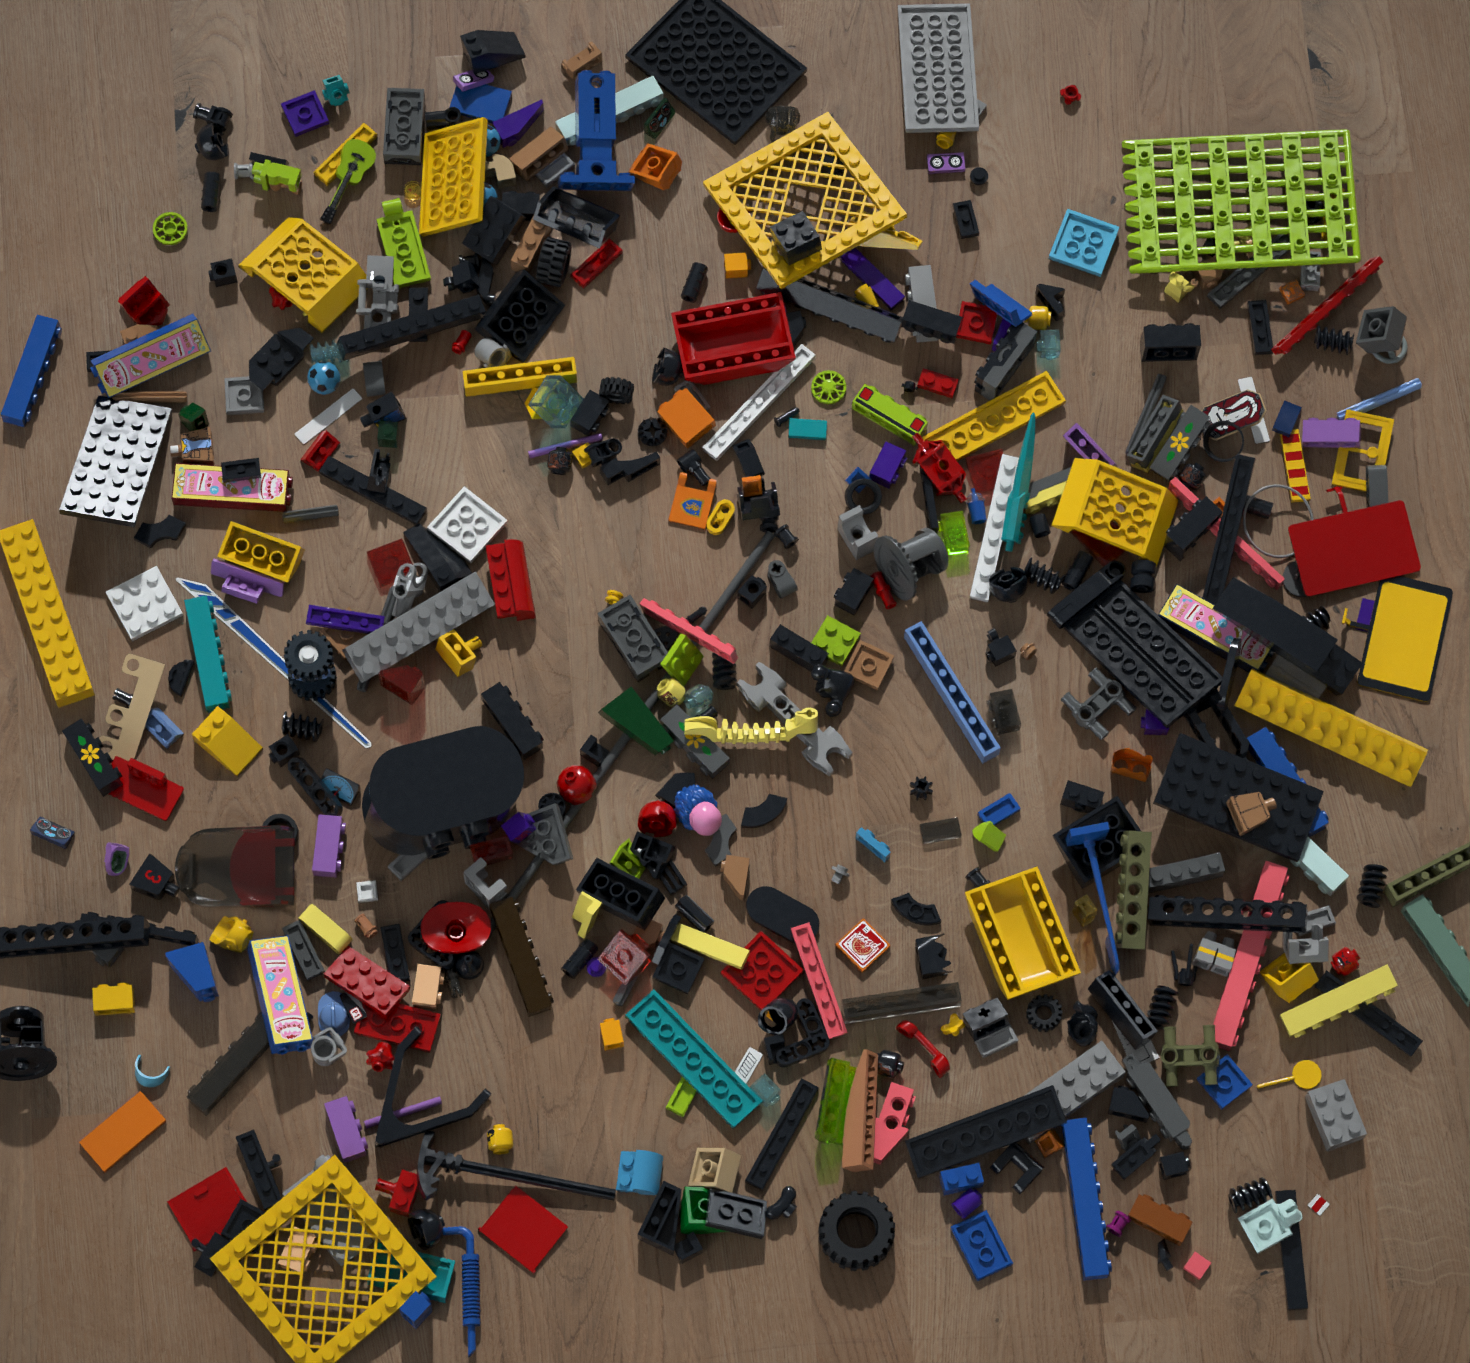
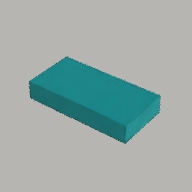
M790 418L788 438L826 440L827 421Z

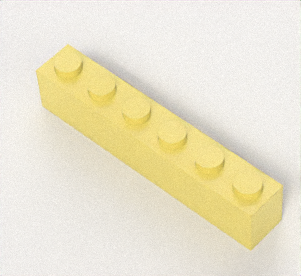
M1387 964L1280 1014V1018L1289 1037L1295 1036V1038L1306 1034V1029L1312 1027L1315 1030L1324 1025L1323 1021L1330 1019L1332 1022L1341 1018V1013L1347 1010L1349 1013L1360 1009L1358 1005L1364 1002L1369 1005L1377 1001L1376 997L1381 994L1388 996L1394 993V988L1398 985Z

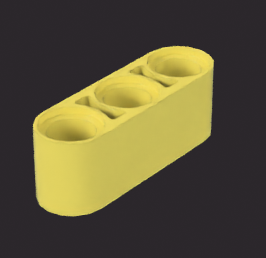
M310 904L298 917V920L339 955L353 941L348 933L313 904Z

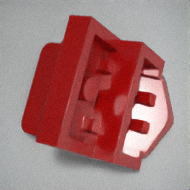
M146 276L136 282L118 300L131 319L139 325H162L168 312V306H170L168 301Z

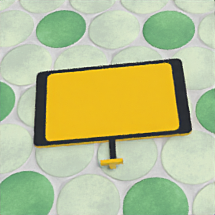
M1397 576L1379 580L1370 625L1350 621L1346 618L1348 608H1345L1341 624L1368 630L1361 660L1363 664L1359 669L1357 679L1359 686L1423 702L1430 700L1453 595L1452 589Z

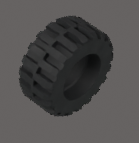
M851 1191V1194H840L839 1198H834L825 1207L819 1222V1243L823 1247L822 1251L825 1256L828 1255L830 1257L829 1260L833 1264L836 1262L843 1269L845 1267L851 1268L850 1271H857V1269L864 1271L868 1270L870 1266L875 1267L881 1260L886 1258L893 1245L895 1223L893 1222L892 1212L888 1211V1206L885 1202L881 1203L879 1201V1197L875 1195L871 1197L868 1195V1192L864 1191L862 1194L857 1193V1191ZM861 1214L868 1217L874 1223L876 1233L871 1244L864 1248H852L840 1240L838 1226L845 1216Z

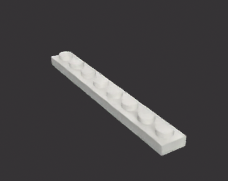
M801 344L794 351L796 360L779 371L774 372L702 447L703 451L718 461L816 358V354Z
M1002 454L969 597L971 599L984 602L989 600L991 592L989 578L996 570L1002 543L1001 537L1007 502L1013 489L1018 457Z

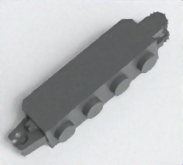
M1133 1054L1126 1056L1122 1059V1063L1127 1071L1126 1082L1131 1090L1135 1089L1142 1105H1146L1150 1111L1148 1114L1151 1120L1159 1124L1162 1136L1165 1139L1168 1138L1170 1142L1175 1140L1181 1150H1188L1192 1144L1190 1135L1187 1132L1190 1126L1189 1119L1151 1064L1147 1062L1141 1064Z

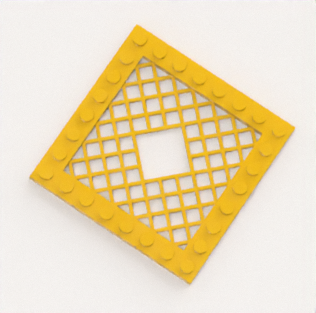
M829 112L824 113L703 181L706 190L780 289L907 218V213ZM812 143L811 149H809V148H804V147H806L807 145H809V144ZM815 143L825 144L824 150H815ZM828 145L834 152L827 151ZM800 151L809 153L808 159L798 158ZM796 152V156H795V157H788V156H790L791 154H793V153ZM812 154L822 155L821 161L811 160ZM825 154L835 156L834 162H824ZM839 158L844 165L836 164L837 159ZM784 160L793 161V167H783ZM781 161L780 166H774L775 163ZM797 162L806 163L805 170L795 169ZM809 165H819L818 172L808 171ZM822 166L831 167V173H821ZM835 168L844 169L843 176L833 175ZM765 170L764 175L757 174ZM768 170H778L777 177L767 176ZM781 171L791 172L790 178H780ZM849 171L854 178L846 177L847 172ZM794 173L804 174L802 181L792 180ZM806 176H816L815 183L805 182ZM819 177L829 178L828 184H818ZM753 178L762 179L761 186L752 185ZM749 179L748 184H746V183H741V182H743V181ZM832 179L842 180L840 187L831 186ZM765 181H775L774 188L765 187ZM845 181L854 182L853 189L843 188ZM778 182L788 183L786 190L777 189ZM791 184L826 189L819 217L807 216L809 221L817 222L815 228L817 233L827 235L826 241H821L822 250L788 265L784 257L778 253L777 250L779 249L773 240L771 243L767 238L772 237V235L765 232L766 226H772L780 222L782 216L791 217L795 215L784 212ZM857 184H859L864 191L856 190ZM737 187L747 188L745 195L737 194ZM750 189L759 190L758 197L750 196ZM829 190L839 191L837 198L828 197ZM762 192H772L771 198L761 197ZM842 192L852 193L850 200L840 199ZM775 193L785 194L783 201L775 200ZM854 195H864L863 202L853 201ZM867 196L871 199V201L874 204L866 203ZM738 198L744 199L743 204L739 201ZM747 199L756 201L755 208L746 206ZM760 201L769 203L768 209L758 208ZM826 201L836 202L834 209L826 208ZM773 203L782 205L780 212L771 210ZM839 203L849 204L847 211L838 210ZM851 206H861L860 213L851 212ZM864 208H874L873 215L864 214ZM748 211H753L752 217L748 213ZM757 212L765 213V220L755 219ZM823 212L833 213L832 219H823ZM836 213L846 215L844 222L835 220ZM769 215H778V221H768ZM849 216L858 217L857 224L847 222ZM821 222L830 224L828 231L819 229ZM757 224H763L762 230ZM833 224L843 226L841 233L832 231Z
M336 1155L332 1156L210 1258L295 1363H336L396 1313L415 1291L421 1292L437 1278ZM333 1184L337 1189H329L328 1187ZM323 1192L322 1202H314L313 1200ZM326 1192H337L336 1203L325 1202ZM340 1193L349 1204H339ZM311 1205H322L320 1216L310 1215ZM305 1206H307L306 1215L297 1214ZM325 1206L336 1207L335 1217H324ZM339 1207L350 1208L349 1218H338ZM353 1209L363 1220L352 1219ZM292 1218L291 1228L281 1227ZM295 1218H306L305 1229L294 1228ZM309 1219L320 1220L319 1230H308ZM323 1220L334 1221L333 1231H322ZM337 1221L348 1222L347 1233L336 1232ZM351 1222L362 1223L361 1234L350 1233ZM366 1224L375 1235L365 1234ZM276 1231L275 1241H266ZM279 1231H290L289 1242L278 1241ZM293 1232H304L303 1243H292ZM307 1233L318 1234L317 1245L306 1244ZM322 1234L333 1235L332 1246L321 1245ZM336 1235L347 1236L346 1247L335 1246ZM350 1236L361 1237L360 1248L349 1247ZM364 1237L375 1238L374 1249L363 1248ZM378 1239L383 1243L387 1250L377 1249ZM264 1244L275 1245L274 1255H263ZM260 1245L259 1254H250L251 1251ZM278 1245H289L288 1257L277 1256ZM292 1246H303L302 1258L291 1257ZM306 1247L345 1250L341 1289L302 1286ZM349 1250L359 1251L358 1262L348 1261ZM363 1252H374L373 1263L362 1262ZM377 1253H388L387 1264H376ZM391 1254L400 1265H390ZM245 1257L243 1267L239 1261H241ZM248 1257L259 1258L258 1268H247ZM262 1258L273 1259L272 1270L261 1269ZM276 1259H287L286 1271L275 1270ZM290 1260L301 1261L300 1272L289 1271ZM347 1265H358L357 1276H346ZM361 1266L372 1267L371 1277H360ZM375 1267L386 1268L385 1279L374 1278ZM390 1268L401 1269L400 1280L389 1279ZM405 1270L408 1275L403 1278V1272ZM247 1271L257 1272L256 1282ZM261 1272L271 1273L270 1284L260 1283ZM275 1273L286 1274L285 1285L274 1284ZM289 1274L300 1275L299 1286L288 1285ZM346 1279L357 1280L355 1291L345 1290ZM360 1280L371 1281L370 1292L359 1291ZM374 1281L385 1282L384 1293L373 1292ZM388 1282L397 1283L387 1292ZM259 1286L270 1287L269 1298ZM273 1287L284 1288L283 1299L272 1298ZM287 1289H298L297 1300H286ZM302 1290H312V1301H301ZM316 1291L327 1292L326 1303L315 1302ZM330 1292L341 1293L340 1304L329 1303ZM344 1293L355 1294L354 1305L343 1304ZM358 1294L369 1295L368 1306L357 1305ZM373 1295L382 1296L375 1303L372 1304ZM273 1302L283 1303L282 1313L277 1309ZM286 1303L297 1304L296 1315L285 1314ZM300 1304L311 1305L310 1316L299 1315ZM314 1305L325 1306L324 1317L313 1316ZM329 1306L339 1307L338 1318L327 1317ZM343 1307L354 1308L353 1319L342 1318ZM357 1309H366L356 1318ZM285 1317L295 1318L294 1328ZM299 1318L310 1319L308 1330L298 1329ZM313 1319L324 1320L323 1331L312 1330ZM327 1321H338L337 1332H326ZM341 1322H351L340 1331ZM298 1333H308L307 1344ZM311 1334H322L321 1346L310 1345ZM334 1335V1337L325 1344V1336ZM310 1348H316L319 1350L314 1353Z

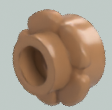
M1034 643L1024 644L1020 649V656L1030 660L1037 652Z

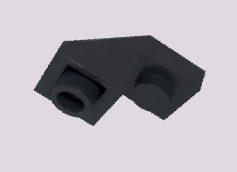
M750 439L732 445L745 477L765 475L755 447Z

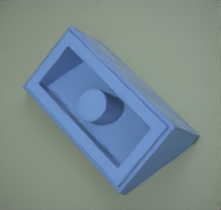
M152 708L150 710L145 727L168 749L184 733L160 708Z

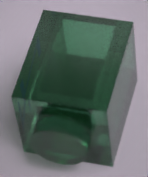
M379 421L378 446L397 448L399 437L398 422Z

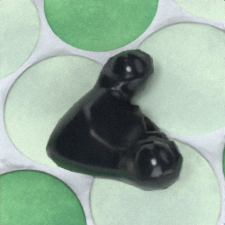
M816 665L811 669V676L817 681L815 691L821 697L831 700L827 703L825 712L829 717H836L841 713L843 703L853 687L854 676L845 671L830 669L824 665Z

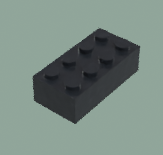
M597 857L576 888L579 895L581 892H585L602 902L601 909L644 931L665 900L664 895L658 888Z

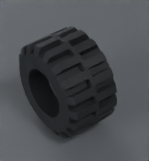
M547 237L539 256L536 273L538 282L556 287L562 286L571 258L572 247L570 242Z

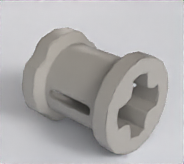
M253 162L244 165L234 163L235 180L241 177L253 179Z

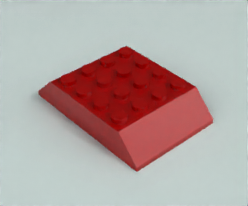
M781 292L671 313L686 381L707 385L779 371L796 360Z

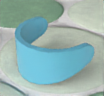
M138 1055L135 1062V1077L137 1081L148 1088L162 1084L168 1076L170 1066L159 1076H146L138 1069L141 1055Z

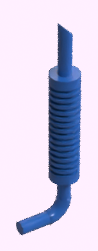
M462 1226L444 1227L443 1235L459 1234L466 1239V1254L462 1255V1290H464L462 1291V1294H464L462 1295V1298H464L462 1299V1302H464L462 1303V1306H464L462 1307V1310H464L462 1311V1314H464L462 1318H464L463 1326L468 1327L469 1358L476 1351V1327L480 1326L479 1255L474 1254V1236L468 1228Z

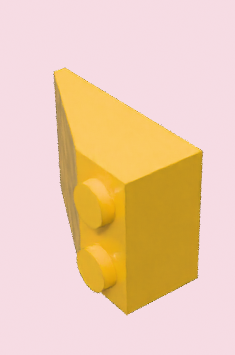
M218 706L192 733L194 742L236 776L263 749L231 716Z

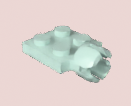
M1271 1199L1238 1218L1258 1254L1293 1235L1291 1226L1302 1220L1303 1217L1301 1211L1297 1209V1204L1292 1199H1288L1281 1204H1276L1274 1199Z

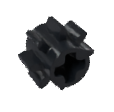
M926 776L923 779L916 777L915 783L910 782V787L914 788L910 791V795L914 794L917 801L919 798H923L926 801L927 794L932 795L933 790L929 789L933 783H928ZM918 786L925 788L924 791L918 789Z

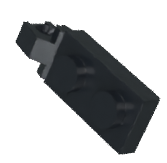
M1157 1134L1153 1135L1149 1140L1145 1137L1140 1139L1114 1161L1111 1167L1125 1180L1157 1151L1154 1147L1161 1139Z

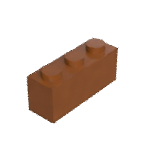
M1143 1194V1196L1138 1195L1128 1215L1131 1222L1179 1247L1193 1223L1187 1215L1171 1211L1172 1208L1162 1203L1159 1205L1154 1202L1152 1197Z

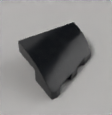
M637 831L630 850L640 859L641 864L652 874L651 876L658 879L670 861L676 846Z

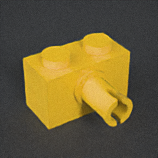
M453 629L438 638L435 650L455 675L460 677L474 668L476 656L472 651L481 648L482 642L477 636L464 642Z

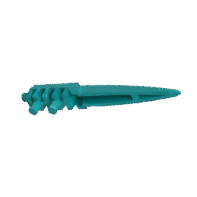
M1034 413L1030 416L1018 460L1013 489L1007 502L1001 539L1006 542L1005 551L1013 552L1014 544H1021V539L1024 537V534L1020 532V527L1025 525L1021 522L1027 519L1023 509H1027L1028 505L1026 503L1030 498L1028 491L1035 443Z

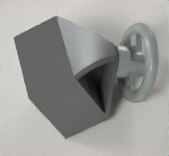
M1394 306L1364 310L1356 344L1367 353H1372L1380 362L1394 364L1401 361L1408 349L1407 341L1403 336L1407 316ZM1402 344V351L1396 357L1394 350H1399ZM1378 352H1388L1389 358L1381 356Z

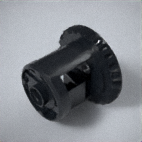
M13 1006L1 1010L0 1079L25 1081L37 1079L51 1073L57 1066V1056L55 1052L45 1046L44 1015L42 1012L29 1006ZM10 1037L18 1038V1044H10ZM2 1043H9V1045L4 1046Z

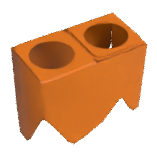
M1130 748L1120 749L1113 754L1110 772L1146 782L1152 768L1153 758L1151 755L1143 756ZM1122 759L1127 762L1128 768L1117 769L1114 767V764L1117 760ZM1136 765H1143L1146 768V775L1143 772H1133V768Z

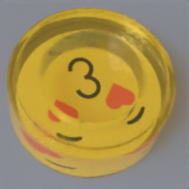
M417 181L407 182L404 186L405 197L409 200L419 199L421 197V184Z

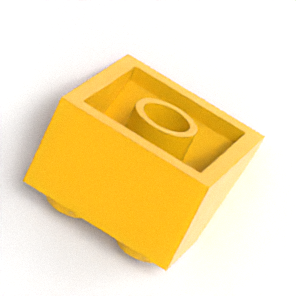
M1285 953L1260 971V975L1274 992L1288 1003L1295 1000L1300 994L1319 981L1311 963L1289 964Z

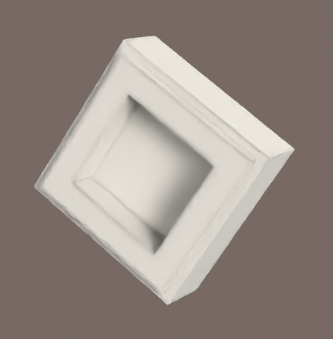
M376 880L356 883L359 903L378 901Z

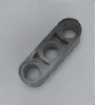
M1386 465L1366 466L1367 507L1389 503Z

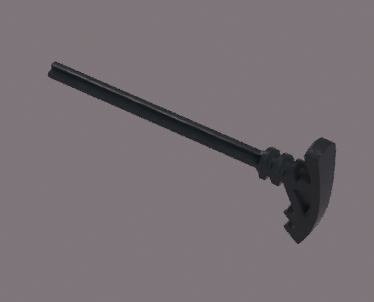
M425 1131L416 1175L418 1187L424 1200L437 1195L436 1187H438L440 1179L436 1175L443 1168L445 1172L450 1173L453 1170L454 1174L457 1175L459 1172L464 1171L614 1201L615 1189L467 1161L459 1154L454 1157L453 1153L445 1155L444 1151L435 1153V1150L430 1149L434 1142L435 1132ZM424 1165L432 1166L428 1173H424Z

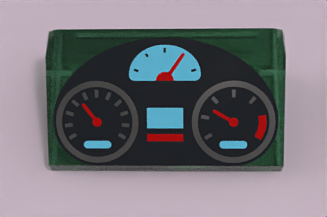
M663 98L644 123V133L653 139L659 136L675 115V110L667 98Z

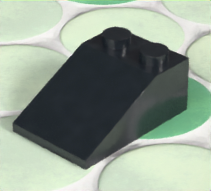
M475 30L460 35L463 52L474 74L526 58L515 32Z

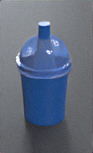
M972 488V493L967 497L966 505L969 509L972 524H981L987 521L985 499L980 493L975 492V488Z

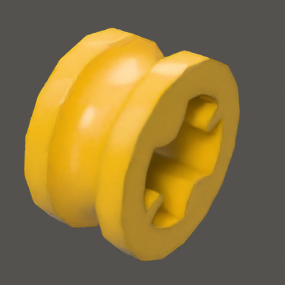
M608 590V596L605 597V601L613 605L620 601V599H623L624 595L615 590Z

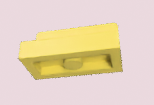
M581 892L572 915V918L582 923L578 935L582 938H585L594 927L602 902L585 892Z

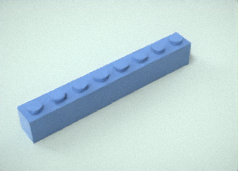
M922 621L906 629L904 639L982 764L998 756L1001 747Z

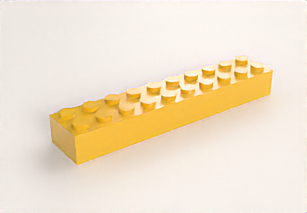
M31 519L0 530V543L58 708L95 696L34 520Z
M1253 668L1234 705L1409 787L1412 786L1428 752V749Z

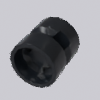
M1150 560L1133 561L1131 574L1134 577L1130 579V589L1137 593L1153 592L1155 590V578L1153 577L1156 575V563Z

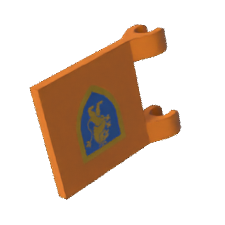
M680 472L668 521L705 529L717 481L710 479L707 491L685 487L687 473Z

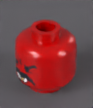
M1344 947L1332 955L1330 963L1338 975L1347 976L1359 968L1358 960L1361 958L1355 949L1351 951L1348 947Z

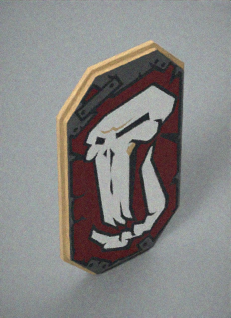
M1248 389L1205 406L1202 409V412L1210 416L1211 420L1209 422H1211V425L1218 421H1230L1236 424L1241 431L1259 424L1267 411L1261 394ZM1223 425L1213 430L1209 438L1217 441L1239 431L1232 426Z

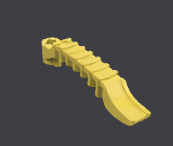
M805 708L802 711L795 712V717L786 719L785 727H781L780 722L776 721L774 728H770L769 722H765L764 728H759L758 723H754L753 729H749L748 724L744 723L743 729H738L737 722H733L732 729H728L727 719H723L722 727L717 728V721L713 717H693L685 719L684 735H703L712 740V742H721V744H725V742H732V744H736V742H743V744L754 742V744H758V742L769 743V741L779 743V741L784 740L790 742V739L797 734H812L818 730V711L814 708Z

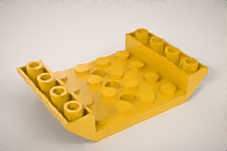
M288 217L238 265L240 269L252 278L257 274L308 315V323L321 333L358 299L359 285H357V280L366 279L367 276L358 262L306 221L293 217ZM314 252H321L323 255L316 258L312 254ZM302 264H308L310 268L307 270H303L300 268V266ZM295 276L298 279L295 282H290L287 278Z
M1075 458L1051 526L1067 533L1075 529L1140 556L1139 560L1153 561L1157 567L1165 543L1166 531L1171 525L1178 500L1166 487L1097 459ZM1122 487H1126L1129 489V496L1123 495L1121 491ZM1116 504H1121L1124 507V512H1118ZM1110 521H1116L1119 528L1113 529L1110 526Z

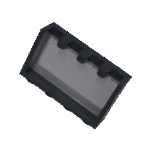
M553 186L538 201L533 220L600 249L602 243L616 230L620 215Z

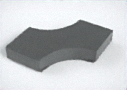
M727 814L721 816V826L713 834L711 844L705 849V853L715 867L721 864L722 860H726V855H732L728 844L737 828Z

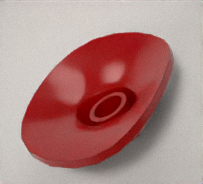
M467 902L439 904L431 908L424 915L421 922L423 941L429 948L442 953L452 954L475 951L486 944L491 933V922L487 913L481 907Z

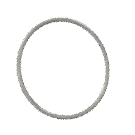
M1268 485L1257 490L1247 501L1243 511L1244 532L1252 546L1262 554L1273 558L1291 557L1294 555V552L1287 555H1272L1264 552L1254 544L1247 532L1245 522L1248 505L1259 492L1268 488L1280 487L1291 490L1305 502L1311 520H1314L1313 513L1307 500L1295 489L1285 485Z

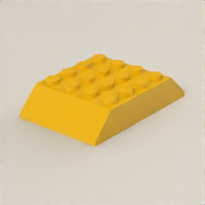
M1038 866L965 892L970 917L997 984L1007 1000L1081 974Z

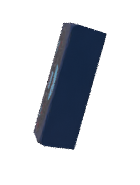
M39 817L30 829L32 835L64 849H67L75 833L43 817Z

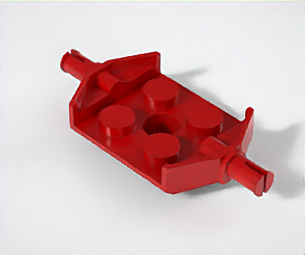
M918 432L913 435L912 438L919 447L913 459V464L915 462L919 463L939 492L936 495L953 494L960 504L967 500L961 492L966 472L942 440L924 441ZM939 462L945 464L946 470L940 468Z

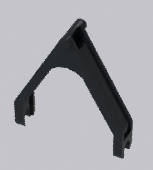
M417 1026L404 1038L396 1050L375 1139V1146L378 1148L425 1133L426 1130L431 1131L470 1118L492 1094L485 1088L469 1107L415 1125H408L399 1121L393 1114L392 1103L404 1053L422 1034V1030Z

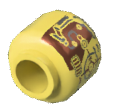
M666 678L658 684V698L666 705L672 707L680 705L684 701L685 688L676 679Z

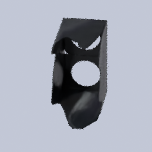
M945 934L915 940L922 980L947 975L952 972L943 970V968L951 964L950 961L945 960L947 949L943 944L935 942L937 938Z

